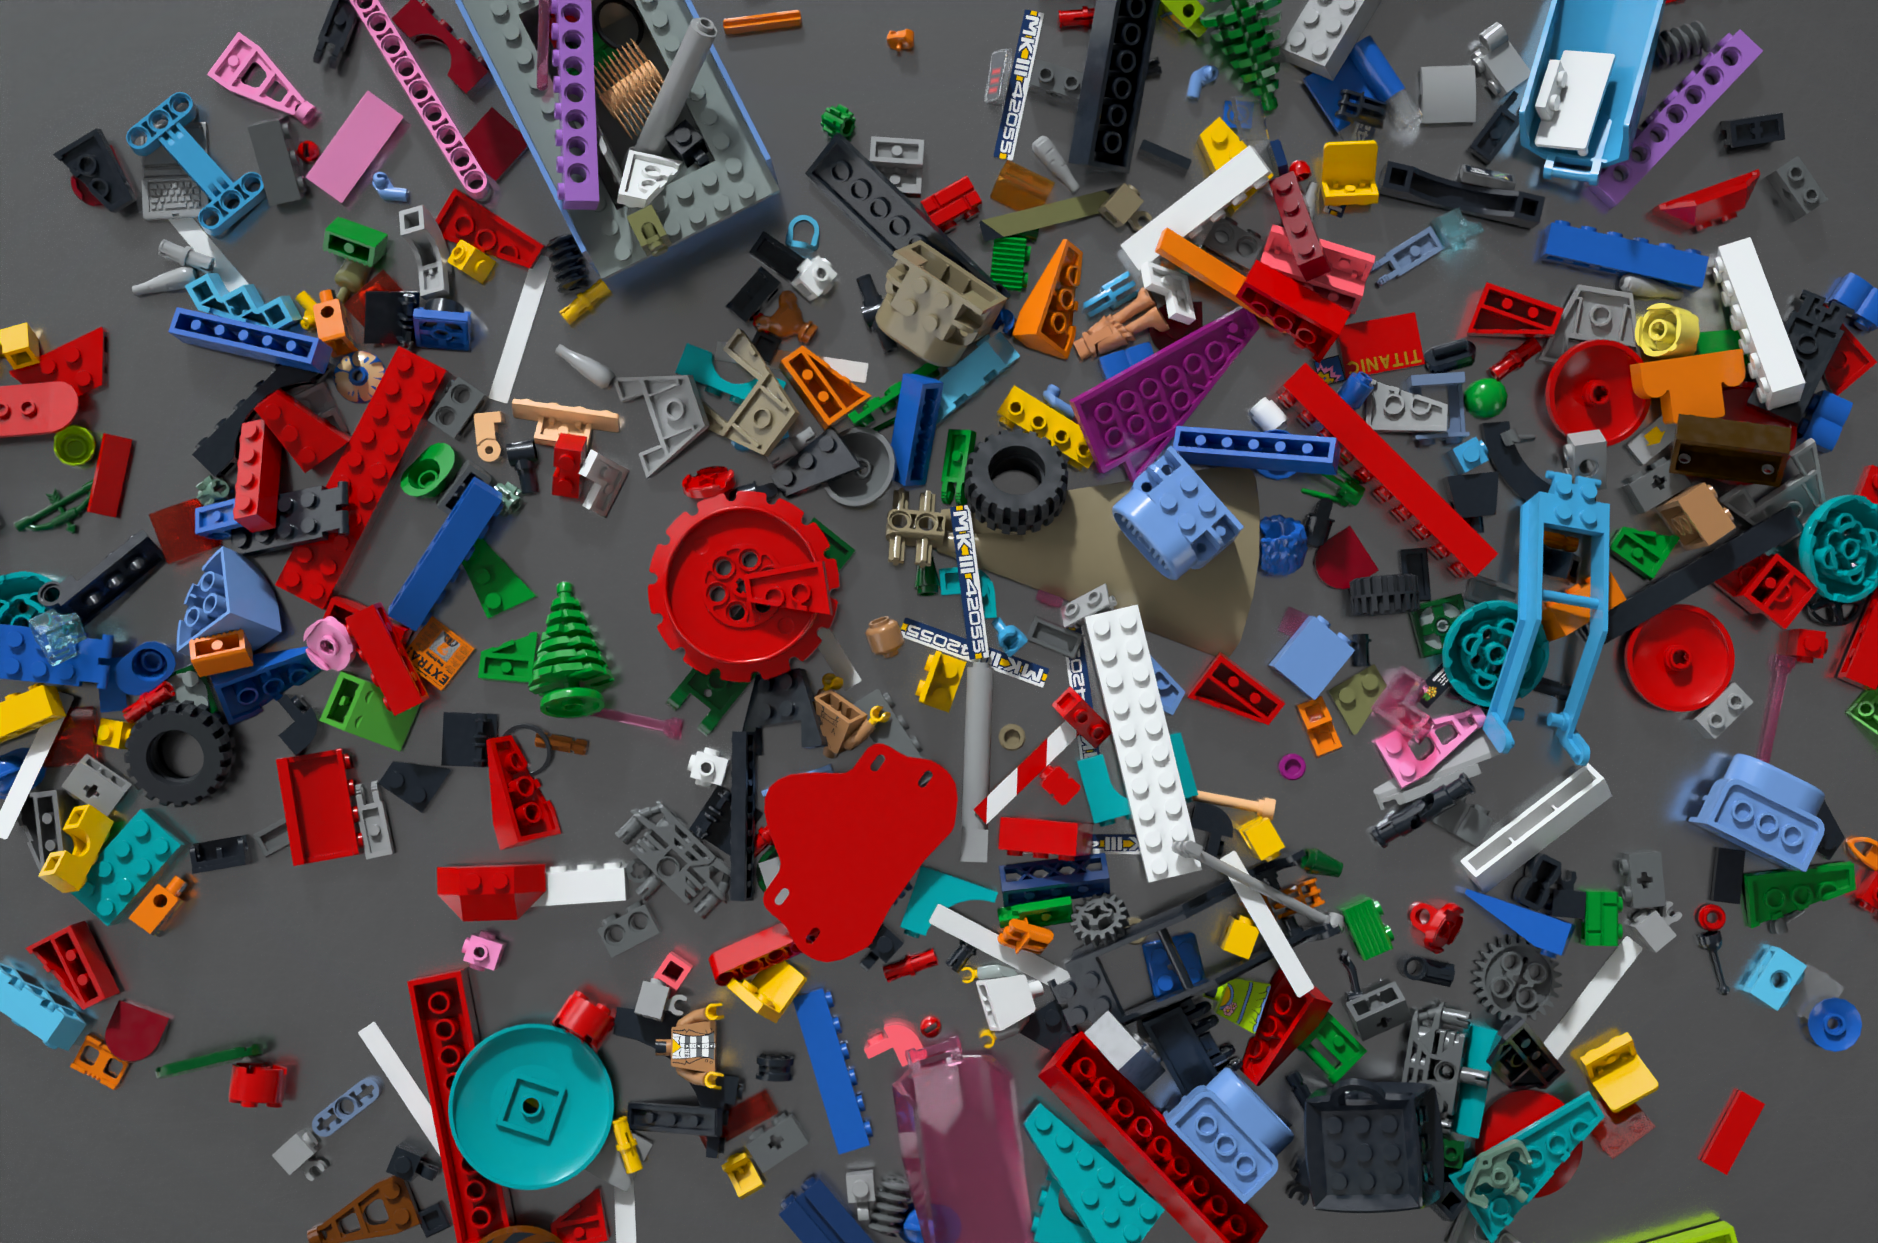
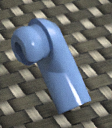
M1206 65L1191 74L1187 98L1199 100L1202 86L1218 78V68Z
M377 172L373 175L372 185L382 199L400 202L408 201V189L394 188L384 172Z
M1053 384L1048 385L1047 390L1043 391V398L1052 409L1071 420L1075 414L1071 405L1058 398L1061 389Z

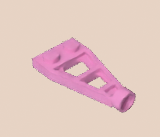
M240 32L236 34L207 74L230 92L293 116L304 125L308 124L316 113L317 108L300 95L268 55ZM252 63H258L267 75L260 87L257 88L246 85L241 80ZM275 81L279 82L287 90V94L281 102L266 96L267 91Z
M1477 705L1463 713L1399 728L1376 740L1374 744L1398 785L1403 789L1425 777L1472 733L1483 727L1486 716ZM1468 717L1470 718V720H1471V722L1473 723V725H1470V724L1468 723V721H1467V718H1468ZM1447 725H1453L1458 733L1457 737L1448 744L1442 745L1435 734V730ZM1426 736L1432 741L1434 751L1425 760L1419 761L1411 751L1408 742L1413 738Z

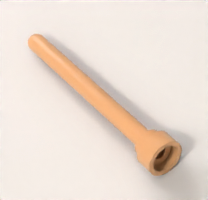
M1197 791L1198 795L1192 796L1193 801L1257 812L1256 815L1269 818L1271 821L1273 820L1275 799L1265 798L1264 800L1259 799V802L1203 791Z

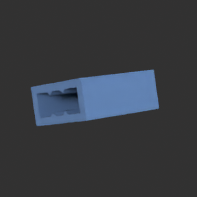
M1320 615L1317 618L1315 616H1308L1268 665L1311 700H1316L1355 651L1350 646L1352 641L1340 632L1336 635L1329 629L1331 624Z

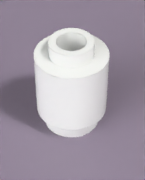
M1264 397L1251 408L1250 412L1253 414V420L1264 432L1273 429L1285 431L1288 428L1286 422L1289 418L1273 400L1269 401Z

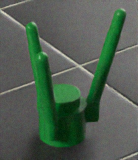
M1338 465L1337 473L1346 479L1344 482L1334 475H1321L1340 486L1337 494L1341 497L1302 488L1301 492L1321 499L1325 497L1330 498L1332 502L1347 507L1348 504L1356 506L1366 488L1359 485L1360 481L1351 477Z

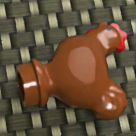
M790 290L782 291L778 299L779 308L772 316H765L763 313H759L753 317V326L757 327L758 332L762 330L766 333L771 332L779 338H787L797 334V340L806 345L811 342L819 328L813 324V321H803L802 311L796 304L797 297Z

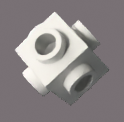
M818 255L811 260L806 258L797 268L799 271L798 275L791 281V284L808 301H811L821 293L825 295L834 286L832 280L836 277L837 273L833 270V265L827 259L821 258Z
M705 747L704 752L697 751L696 756L691 755L687 770L691 771L690 777L696 779L695 784L709 788L712 783L722 786L731 759L720 757L721 751ZM705 763H710L712 767L710 772L705 771Z

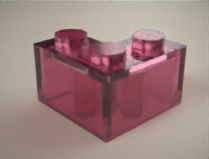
M1402 665L1371 707V710L1376 717L1417 745L1422 743L1435 725L1429 715L1416 707L1429 689L1427 683Z

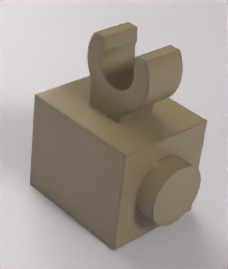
M1126 183L1118 186L1098 208V211L1116 228L1128 221L1132 229L1138 232L1143 228L1138 223L1139 217H1142L1146 222L1152 220L1148 212L1136 211L1144 200L1139 197L1140 192L1134 186L1127 185Z

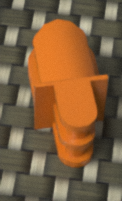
M1316 877L1280 890L1287 895L1295 892L1296 895L1291 897L1306 905L1305 898L1312 896L1314 903L1308 904L1311 908L1325 903V900H1322L1319 894L1321 889H1317ZM1308 885L1310 892L1303 894L1301 887ZM1278 902L1273 904L1274 910L1286 907ZM1288 909L1278 913L1277 918L1279 920L1298 912Z
M1025 917L1023 920L1011 919L1009 926L1003 929V933L998 935L997 940L1003 946L1014 948L1016 954L1021 950L1041 955L1053 940L1054 934L1049 929L1029 924L1027 917Z

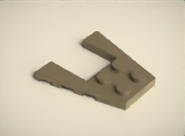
M738 328L722 350L752 374L758 382L728 422L701 399L710 424L707 429L768 457L800 413L747 334Z

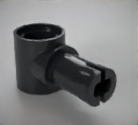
M534 439L506 444L509 464L511 468L514 467L515 471L518 472L522 494L537 492L534 468L536 467L535 463H538V454Z

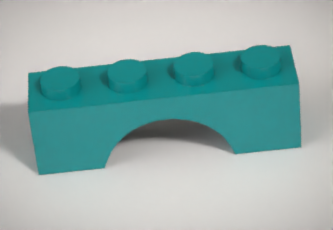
M689 343L686 344L675 371L676 375H693L695 383L704 386L705 392L717 397L720 396V393L730 396L729 401L739 406L758 382L756 378L744 384H733L725 381L716 372L712 352ZM776 378L786 392L787 382Z

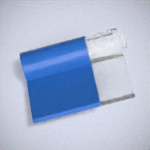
M1371 35L1354 45L1333 81L1316 73H1312L1303 79V82L1343 142L1374 140L1377 142V145H1380L1405 128L1409 132L1422 123L1420 120L1423 116L1421 110ZM1347 89L1358 93L1364 91V96L1389 103L1388 109L1385 110L1386 117L1383 120V129H1377L1357 122L1350 125V122L1336 118L1335 112L1339 111L1337 104L1342 99L1340 95L1341 90ZM1350 99L1349 102L1355 103L1356 100ZM1347 110V113L1353 114V111Z

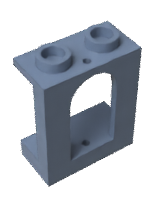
M1465 372L1411 375L1407 378V392L1422 396L1421 388L1447 387L1450 419L1448 433H1411V442H1419V446L1435 445V440H1446V444L1462 443V439L1470 436L1469 432H1466L1462 390V384L1465 383Z

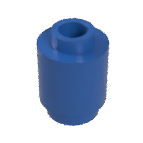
M1362 371L1358 373L1352 372L1337 394L1355 411V409L1361 407L1374 389L1371 383L1373 380Z

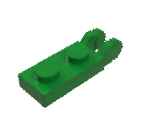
M948 430L941 482H943L941 501L944 504L952 503L955 495L954 484H957L956 504L965 505L968 502L965 499L964 492L965 467L967 466V459L970 453L974 452L977 434L975 431Z

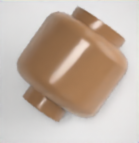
M888 616L871 621L869 628L865 632L872 653L883 655L884 658L897 655L899 653L898 649L904 643L898 622L889 619Z

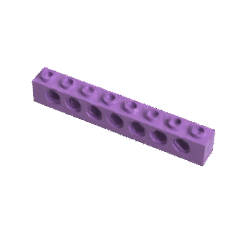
M550 0V12L556 16V23L551 25V38L556 40L557 50L553 49L552 65L558 69V76L553 78V91L558 93L559 103L554 104V118L560 122V129L555 131V144L561 148V156L556 158V171L562 175V183L557 184V198L563 201V209L596 210L599 203L591 0ZM568 15L574 16L577 22H568L564 17ZM574 42L579 48L570 49L565 43ZM575 68L580 74L577 76L570 75L566 69ZM570 94L577 95L581 101L572 102L567 96ZM577 121L581 124L582 128L574 129L569 126L568 122ZM573 147L579 148L583 154L575 156L569 149ZM572 174H579L583 177L584 181L581 183L574 182L570 176Z
M1741 29L1733 36L1728 33L1717 44L1720 49L1715 54L1709 52L1699 63L1702 68L1697 73L1691 71L1681 83L1684 87L1679 92L1674 89L1664 99L1663 102L1666 106L1660 112L1655 109L1645 119L1648 125L1642 131L1637 128L1629 160L1608 166L1606 169L1602 168L1598 186L1589 185L1588 189L1609 209L1615 207L1763 52ZM1723 55L1731 58L1732 66L1724 63ZM1705 74L1713 77L1714 85H1710L1705 81ZM1687 93L1695 96L1696 104L1688 102L1686 98ZM1669 112L1677 115L1678 123H1673L1669 120ZM1650 131L1658 133L1660 142H1654L1650 138ZM1632 150L1638 151L1641 154V162L1633 159ZM1614 169L1620 170L1623 173V181H1619L1614 177Z

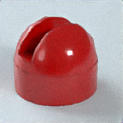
M307 140L298 145L297 153L304 162L314 163L320 157V148L313 141ZM307 145L309 157H305V146Z
M1303 160L1294 161L1289 167V172L1294 171L1299 182L1312 176L1309 165Z
M935 1016L925 1017L920 1024L921 1033L927 1038L937 1037L942 1029L940 1020ZM936 1022L938 1027L926 1033L924 1029Z

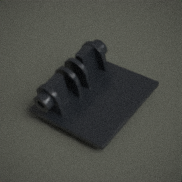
M366 291L364 344H401L402 348H412V344H416L413 312L414 308L417 309L419 307L420 292Z
M444 712L441 766L488 767L486 740L497 738L498 714Z
M717 785L689 829L699 838L705 839L730 856V807L732 794L726 788ZM756 808L755 825L763 815V813Z

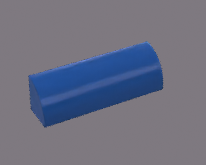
M903 374L891 441L897 463L894 480L904 486L926 484L944 384L935 378L918 374Z

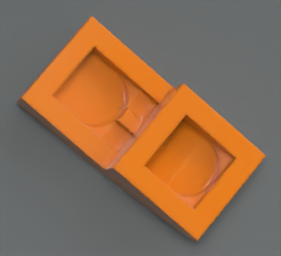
M1322 696L1317 697L1316 700H1309L1297 705L1302 723L1317 758L1342 749L1343 746Z

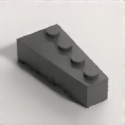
M876 689L853 704L867 714V720L871 718L870 711L874 706H883V709L879 712V717L885 712L891 713V717L887 722H877L874 726L876 729L870 734V737L875 744H885L908 757L923 759L920 755L923 748L916 737L910 739L906 733L909 726L902 715L896 717L892 708L896 705L888 693L882 695L880 690ZM926 771L918 782L920 787L927 785L933 776L932 772Z

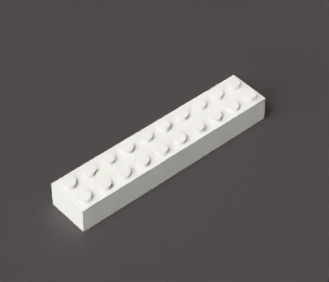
M1138 605L1087 616L1084 621L1147 882L1202 870L1200 861L1194 858H1184L1173 852L1171 848L1174 842L1190 840L1195 842Z

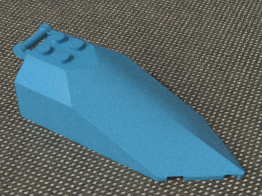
M1666 0L1551 1L1519 110L1521 146L1546 160L1543 179L1552 180L1555 177L1589 182V185L1598 186L1602 168L1629 160L1648 90ZM1565 50L1614 54L1616 58L1602 101L1601 111L1597 117L1588 145L1589 152L1586 156H1580L1578 150L1537 147L1534 143L1541 122L1535 108L1550 59L1561 60ZM1557 162L1592 168L1591 171L1555 167V164Z

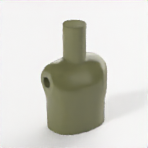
M346 258L334 278L335 283L341 287L336 298L340 299L345 305L350 293L359 294L363 291L373 266L369 268L368 265L364 266L363 263L359 264L358 261L354 263L353 260L349 261Z

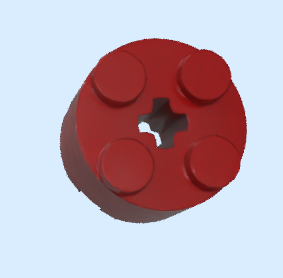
M575 990L573 995H569L552 1021V1025L564 1028L565 1032L573 1034L582 1043H587L595 1052H598L613 1029L615 1019L610 1015L611 1010L600 1003L596 1006L588 1002L589 998L586 995Z
M241 1062L232 1064L229 1102L241 1103V1106L251 1108L258 1107V1103L266 1104L267 1107L281 1108L285 1096L288 1068L273 1065L271 1069L270 1066L263 1065L264 1063Z

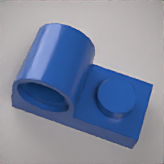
M235 499L195 508V534L209 539L223 540L231 537V529L243 527L234 520L233 508L235 507Z

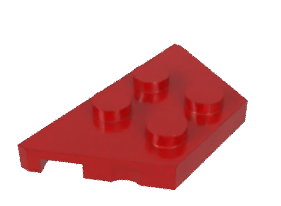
M101 326L40 356V363L13 369L9 373L22 384L54 381L65 382L74 387L80 399L106 385L104 336H106L107 331Z

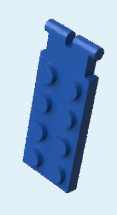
M0 624V679L81 687L84 681L97 683V688L108 689L110 665H101L102 658L111 659L114 635L103 634L101 640L88 638V633Z

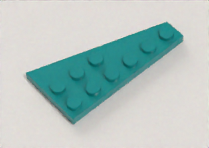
M1589 1091L1492 1147L1494 1148L1513 1139L1521 1140L1526 1146L1533 1164L1522 1163L1519 1160L1520 1154L1517 1151L1511 1152L1506 1162L1512 1169L1513 1178L1517 1177L1520 1180V1187L1529 1195L1523 1203L1519 1202L1513 1195H1505L1503 1188H1494L1485 1182L1475 1188V1193L1477 1195L1484 1194L1488 1198L1487 1209L1471 1202L1466 1204L1490 1243H1493L1498 1238L1497 1235L1506 1225L1509 1226L1519 1210L1532 1200L1554 1175L1557 1167L1570 1157L1572 1150L1580 1141H1584L1605 1117ZM1477 1156L1464 1163L1461 1169H1454L1447 1173L1454 1186L1464 1196V1186Z
M1041 1103L1037 1104L1021 1126L1037 1152L1045 1160L1053 1178H1056L1063 1189V1194L1084 1228L1089 1231L1095 1243H1141L1165 1209Z

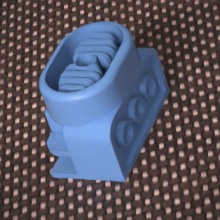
M1172 446L1168 447L1161 458L1149 465L1136 478L1129 493L1112 507L1113 517L1122 532L1150 564L1170 580L1179 579L1190 568L1200 569L1230 545L1244 528Z
M1736 754L1723 779L1717 780L1709 794L1704 795L1702 799L1704 804L1698 817L1690 816L1688 821L1785 869L1806 872L1825 831L1822 820L1817 817L1825 800V794L1812 784L1769 763L1745 754Z
M1226 1067L1206 1086H1197L1187 1096L1184 1095L1181 1098L1182 1101L1170 1112L1166 1110L1163 1115L1167 1125L1245 1204L1275 1175L1278 1170V1160L1276 1157L1294 1140V1134L1231 1068Z

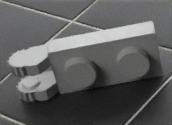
M378 780L371 782V792L374 803L366 804L365 790L362 784L355 785L360 820L359 826L366 859L395 854L385 802L382 801V792Z

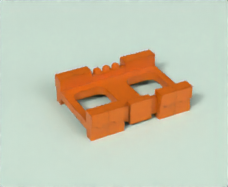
M91 1032L86 1035L85 1041L70 1067L92 1078H96L97 1081L100 1080L99 1083L116 1090L130 1063L115 1057L108 1049L107 1044L104 1043L105 1039ZM86 1046H91L99 1051V1056L94 1065H89L81 1060V1055ZM111 1058L123 1064V1068L117 1078L106 1074L104 1071Z

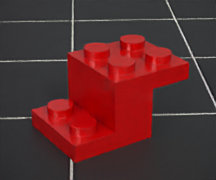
M1764 553L1713 582L1714 585L1750 614L1762 613L1782 630L1787 629L1818 590L1810 579L1777 553L1771 555Z

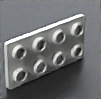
M1565 50L1561 60L1550 59L1535 104L1541 119L1534 141L1537 147L1578 151L1587 150L1616 60L1614 54Z

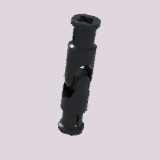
M1463 772L1459 775L1458 779L1450 784L1439 786L1413 804L1391 816V820L1383 825L1373 827L1372 833L1381 847L1386 848L1389 842L1399 836L1405 837L1426 822L1457 805L1458 800L1468 794H1475V787Z

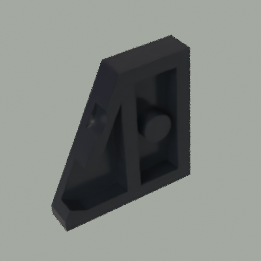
M393 761L378 784L419 812L425 813L453 770L445 767Z
M1054 998L1030 1014V1019L1020 1034L1056 1053L1066 1040L1079 1032L1071 1034L1061 1013L1063 1008L1060 1004H1057Z

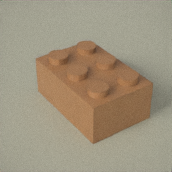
M1705 482L1682 490L1656 507L1674 535L1680 537L1679 542L1686 551L1710 546L1736 528L1732 522L1734 518L1730 511L1725 507L1722 508L1717 501L1718 495L1712 486L1706 485Z

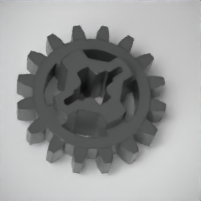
M1103 893L1101 898H1097L1096 894L1093 895L1091 901L1083 899L1084 905L1082 907H1075L1078 914H1071L1073 921L1071 927L1077 940H1082L1085 946L1092 942L1094 948H1097L1101 942H1103L1105 947L1108 946V940L1111 939L1117 942V935H1125L1126 933L1123 927L1130 925L1128 921L1130 915L1123 900L1118 901L1116 895L1108 898L1106 893Z

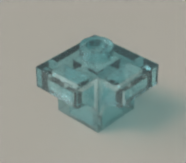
M1459 208L1436 217L1430 222L1432 229L1445 248L1442 252L1451 249L1452 253L1461 250L1467 246V241L1480 236L1484 232L1480 222L1473 223L1467 221Z
M51 609L28 620L36 643L41 647L52 667L77 656L74 644L87 639L80 617L75 612L62 615Z

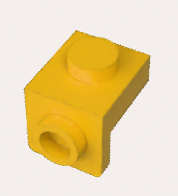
M463 240L458 242L447 260L448 263L481 284L484 283L496 263L495 260Z
M101 718L96 744L128 750L125 747L126 739L132 735L130 731L137 723L130 724L120 720Z
M736 1153L730 1156L727 1162L721 1166L723 1171L728 1174L741 1200L765 1187L752 1158L746 1153Z

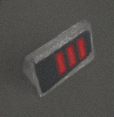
M1005 48L992 53L984 96L985 104L1000 107L1004 105L1013 57L1012 48Z

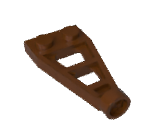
M392 1176L373 1185L320 1226L308 1230L307 1238L309 1243L349 1242L399 1234L422 1224L407 1180ZM381 1199L389 1219L384 1224L371 1225L368 1223L364 1211L372 1202ZM352 1213H356L361 1229L344 1234L340 1221Z

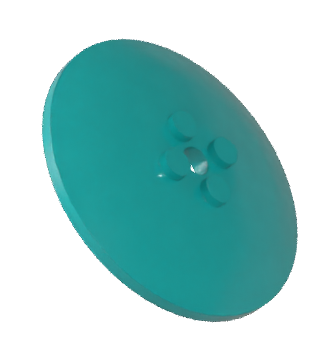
M522 1024L505 1028L480 1042L467 1055L457 1070L448 1101L451 1132L459 1151L466 1161L478 1173L494 1183L520 1190H538L559 1185L584 1170L600 1152L607 1139L614 1112L613 1089L609 1075L594 1050L587 1043H582L573 1034L565 1032L566 1030L545 1024ZM535 1098L538 1101L539 1107L535 1113L528 1114L523 1110V1103L526 1099Z

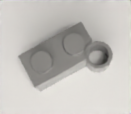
M1494 23L1478 35L1482 47L1471 55L1473 59L1472 64L1479 73L1485 75L1490 90L1495 95L1498 94L1502 99L1528 81L1531 71L1509 42L1508 34L1500 23Z

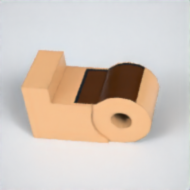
M497 411L474 414L478 455L486 462L496 463L504 455V448L499 442L498 424H505L504 413Z

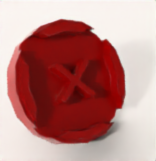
M711 466L699 469L696 476L692 477L689 474L682 481L683 491L687 497L704 499L725 493L736 484L734 471L732 469L728 471L727 467Z
M1453 902L1447 903L1441 909L1431 904L1419 903L1412 909L1410 919L1413 926L1425 933V948L1434 954L1444 952L1442 947L1445 944H1452L1459 934L1464 918L1460 915L1464 913V910ZM1426 909L1430 913V920L1428 923L1423 924L1420 921V913Z

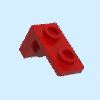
M1071 686L1052 704L1057 712L1094 748H1097L1111 734L1110 725Z

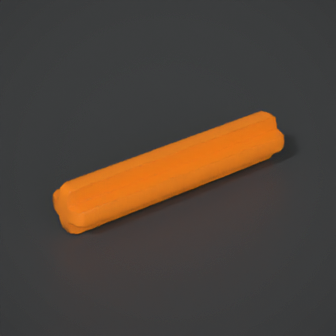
M799 10L728 18L723 20V28L725 34L729 35L800 26L802 23L801 13Z

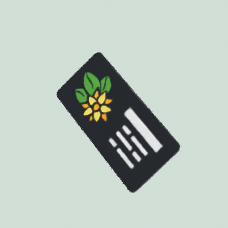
M1443 662L1412 694L1425 708H1429L1451 685L1445 674Z

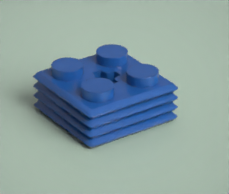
M1188 933L1171 937L1192 983L1205 979L1196 935ZM1161 940L1143 944L1142 948L1153 995L1159 998L1181 989L1182 985L1176 973L1167 967L1171 962Z

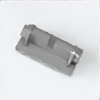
M1106 584L1060 607L1065 629L1068 627L1078 629L1081 625L1085 624V617L1091 616L1094 613L1099 614L1114 610L1117 601L1113 595L1109 597Z

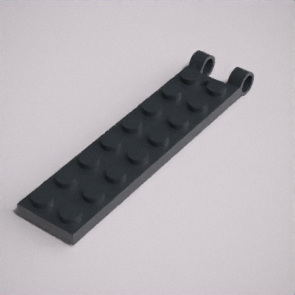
M840 133L835 134L805 174L896 262L898 259L892 256L894 251L922 240L1005 296L1007 300L1011 297L1010 292L1003 285L989 277Z

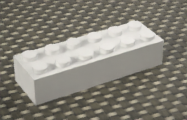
M1751 237L1718 247L1717 257L1714 258L1715 268H1712L1713 277L1716 283H1721L1723 289L1721 298L1724 306H1729L1731 310L1730 323L1733 330H1738L1741 337L1738 340L1740 349L1743 348V355L1747 354L1750 361L1747 364L1750 377L1752 379L1756 378L1759 385L1756 391L1760 403L1765 402L1767 410L1800 401L1805 380Z

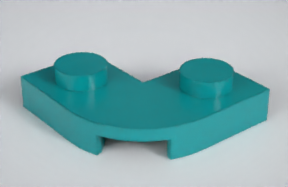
M958 567L939 569L941 596L961 594ZM978 569L984 619L997 618L993 582L986 573Z

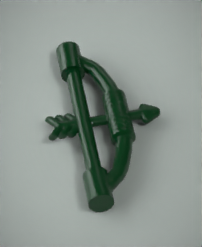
M94 479L83 484L82 488L62 499L56 488L53 494L46 493L52 505L32 516L28 515L15 522L16 529L19 532L25 529L40 532L59 528L66 524V531L75 534L76 525H72L70 521L79 517L80 513L88 507ZM85 493L88 494L80 505L66 512L64 511L62 506ZM56 509L59 510L60 515L51 519V522L34 525L35 521Z

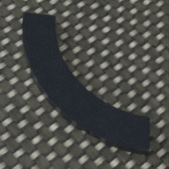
M1510 422L1482 423V436L1489 452L1488 456L1491 458L1504 483L1524 502H1527L1539 491L1548 493L1551 485L1538 477L1527 466L1515 444L1508 447L1504 445L1500 434L1510 430Z

